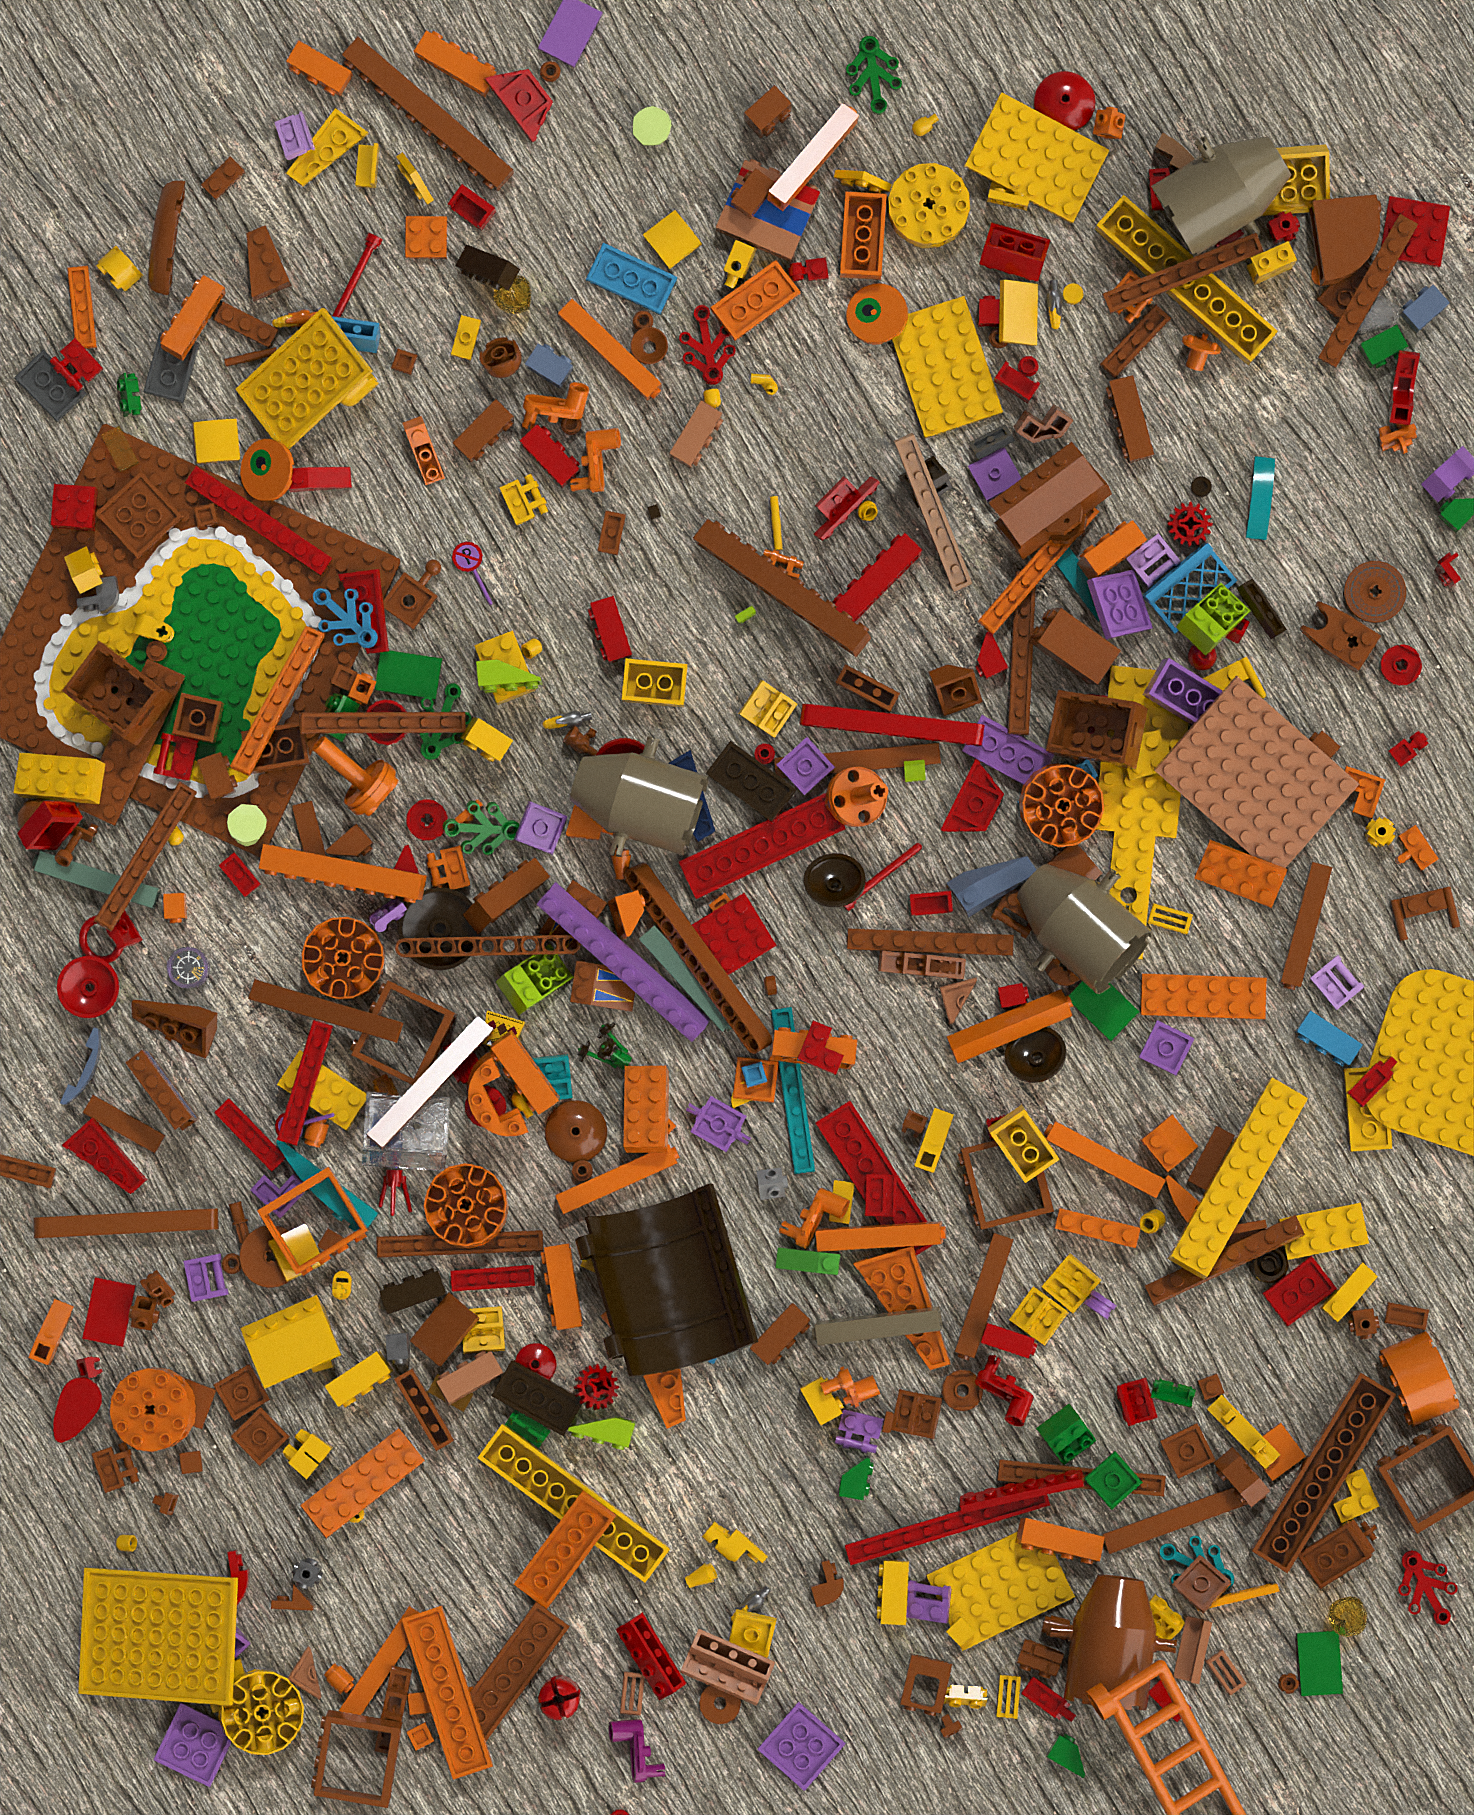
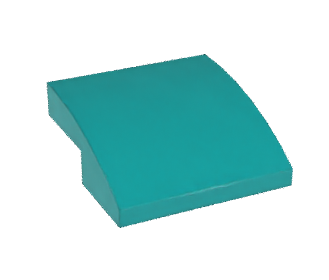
M568 1054L532 1058L560 1096L559 1100L573 1098Z

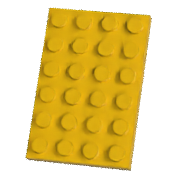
M1001 92L964 167L1013 193L1026 194V197L1030 198L1029 201L1072 224L1109 149Z
M965 296L909 313L905 328L898 337L896 336L892 339L924 438L926 439L1002 414L1003 410Z
M321 308L235 390L272 439L282 442L290 449L369 376L373 370L325 308Z
M1016 1531L926 1574L932 1586H951L948 1620L950 1627L962 1617L975 1631L960 1647L962 1651L1075 1597L1054 1553L1052 1556L1042 1554L1041 1549L1034 1548L1033 1551L1022 1549L1021 1544L1015 1543L1018 1533ZM936 1595L938 1600H942V1595Z

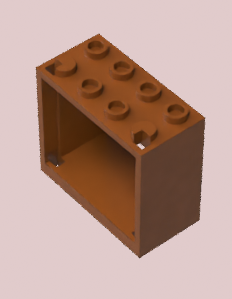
M388 980L386 984L382 983L377 993L380 997L377 1003L373 1001L368 1012L380 1016L394 990L445 1015L414 1079L362 1054L370 1037L368 1034L362 1033L359 1040L355 1039L350 1048L353 1051L351 1055L413 1085L435 1062L457 1014Z
M1439 1423L1430 1428L1431 1433L1418 1435L1412 1439V1444L1409 1446L1404 1444L1396 1448L1394 1455L1381 1457L1376 1461L1377 1465L1373 1466L1409 1528L1416 1534L1474 1500L1473 1485L1415 1519L1387 1470L1446 1436L1474 1483V1465L1451 1426Z

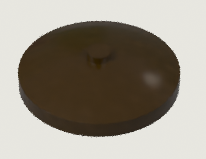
M436 887L424 890L422 900H416L415 903L408 902L405 905L407 910L404 911L405 914L399 919L398 924L399 939L481 937V933L477 934L463 916L473 903L462 893L453 889ZM447 941L443 942L440 945L441 951L449 953L452 950V944ZM464 941L461 944L462 951L466 953L471 952L473 944L470 941ZM403 942L401 945L407 954L411 947L408 943ZM423 942L419 946L420 951L425 954L429 953L432 948L428 942ZM471 956L411 959L424 968L442 971L460 966Z

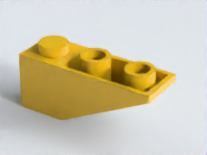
M934 1108L914 1167L934 1173L954 1114Z

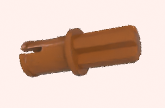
M241 1201L229 1204L234 1222L232 1225L235 1226L239 1243H243L249 1234L246 1222L248 1219H245Z

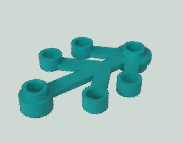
M1193 1535L1189 1538V1545L1194 1549L1196 1558L1199 1555L1205 1558L1201 1547V1538ZM1193 1538H1198V1545H1192L1191 1541ZM1170 1543L1161 1545L1159 1549V1554L1164 1560L1174 1559L1188 1567L1194 1561L1177 1552L1176 1548ZM1214 1544L1210 1545L1207 1552L1213 1557L1216 1569L1223 1575H1226L1231 1581V1585L1227 1588L1229 1589L1234 1584V1575L1230 1570L1224 1568L1220 1557V1548ZM1168 1547L1171 1549L1170 1555L1164 1554L1163 1551L1165 1548ZM1216 1547L1218 1549L1217 1554L1212 1555L1210 1549ZM1174 1573L1171 1576V1583H1174L1173 1578L1175 1576H1180L1181 1574Z

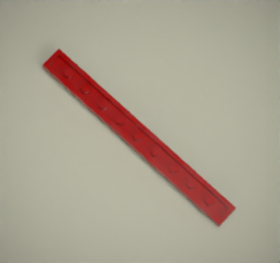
M1043 1495L965 1513L958 1510L846 1544L845 1549L850 1565H854L1050 1506L1048 1496Z

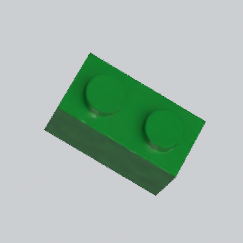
M1395 325L1362 342L1358 347L1369 368L1375 366L1378 369L1387 364V359L1391 357L1397 359L1399 350H1406L1408 344L1398 325Z

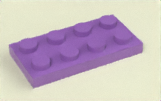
M981 715L978 724L985 725L982 746L965 745L962 750L965 754L1024 785L1033 772L1050 764L1054 756L1047 752L1046 749L1020 735H1009L1007 728Z

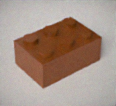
M299 722L276 726L251 774L311 764L307 735L299 733ZM248 731L241 732L242 741H244Z

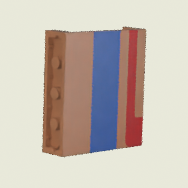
M744 160L716 225V231L791 263L817 199L820 197V191H818L816 186L807 183L784 211H781L766 198L752 219H750L731 205L732 198L730 196L737 187L739 189L745 183L742 181L748 171L753 172L755 168L775 183L782 175H780V171L769 167V169L761 167V163L756 160Z

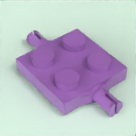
M710 1096L706 1105L701 1109L689 1103L688 1106L695 1111L688 1107L686 1111L696 1116L695 1124L690 1131L691 1133L727 1152L731 1143L736 1139L748 1145L749 1142L742 1137L749 1141L751 1137L741 1132L742 1124L747 1117L746 1115Z

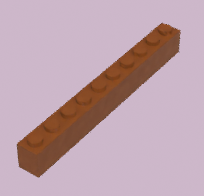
M357 36L343 52V64L351 71L353 69L357 70L360 73L358 76L366 84L371 82L375 86L374 90L380 96L384 97L386 95L391 100L389 103L399 111L401 108L406 112L405 117L410 122L420 124L422 126L420 129L428 137L434 136L437 139L436 143L443 150L449 149L453 153L451 156L458 163L461 164L463 161L468 166L467 170L475 177L479 175L484 179L482 183L490 190L494 188L496 191H499L514 174L513 169L361 38Z
M709 519L706 520L693 537L698 546L854 657L860 654L871 639L868 633L869 629L860 622L858 624L852 621L853 618L845 611H842V613L837 611L835 604L828 599L823 601L819 598L821 595L814 589H806L804 587L805 584L797 577L793 579L789 577L787 570L780 565L775 567L771 564L773 561L766 555H758L756 553L757 550L749 543L746 545L741 543L739 536L733 532L727 533L724 530L725 527L715 520L713 523Z

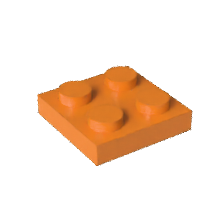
M406 216L405 257L447 259V216Z

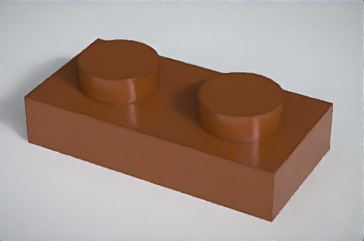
M230 156L201 186L217 200L245 173V170Z
M605 511L598 552L618 556L626 514Z

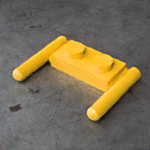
M1247 656L1203 678L1222 691L1235 676H1238L1242 681L1250 679L1256 693L1263 699L1266 697V693Z

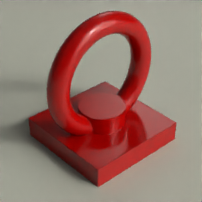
M124 910L111 932L106 929L108 935L116 944L115 949L109 955L100 956L95 954L87 942L89 929L97 924L94 922L97 915L87 919L79 932V945L84 955L101 958L107 963L115 961L121 955L124 948L136 945L143 940L126 910Z

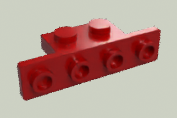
M843 476L815 505L827 519L814 533L815 537L821 541L829 538L833 534L834 529L839 524H843L848 519V515L853 510L858 509L868 495L876 491L880 482L870 476L856 489Z

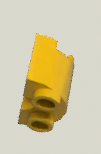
M116 245L96 265L104 275L108 273L112 277L110 282L118 290L122 288L124 291H127L143 276Z

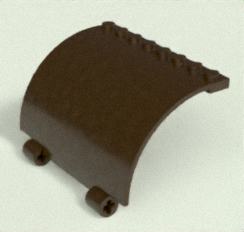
M706 1184L680 1197L648 1207L610 1215L585 1217L589 1234L576 1238L575 1242L580 1260H592L611 1327L612 1335L603 1338L608 1360L624 1357L629 1377L657 1374L692 1366L758 1343L713 1184Z

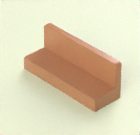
M1186 1616L1173 1674L1174 1678L1199 1684L1212 1627L1211 1621Z

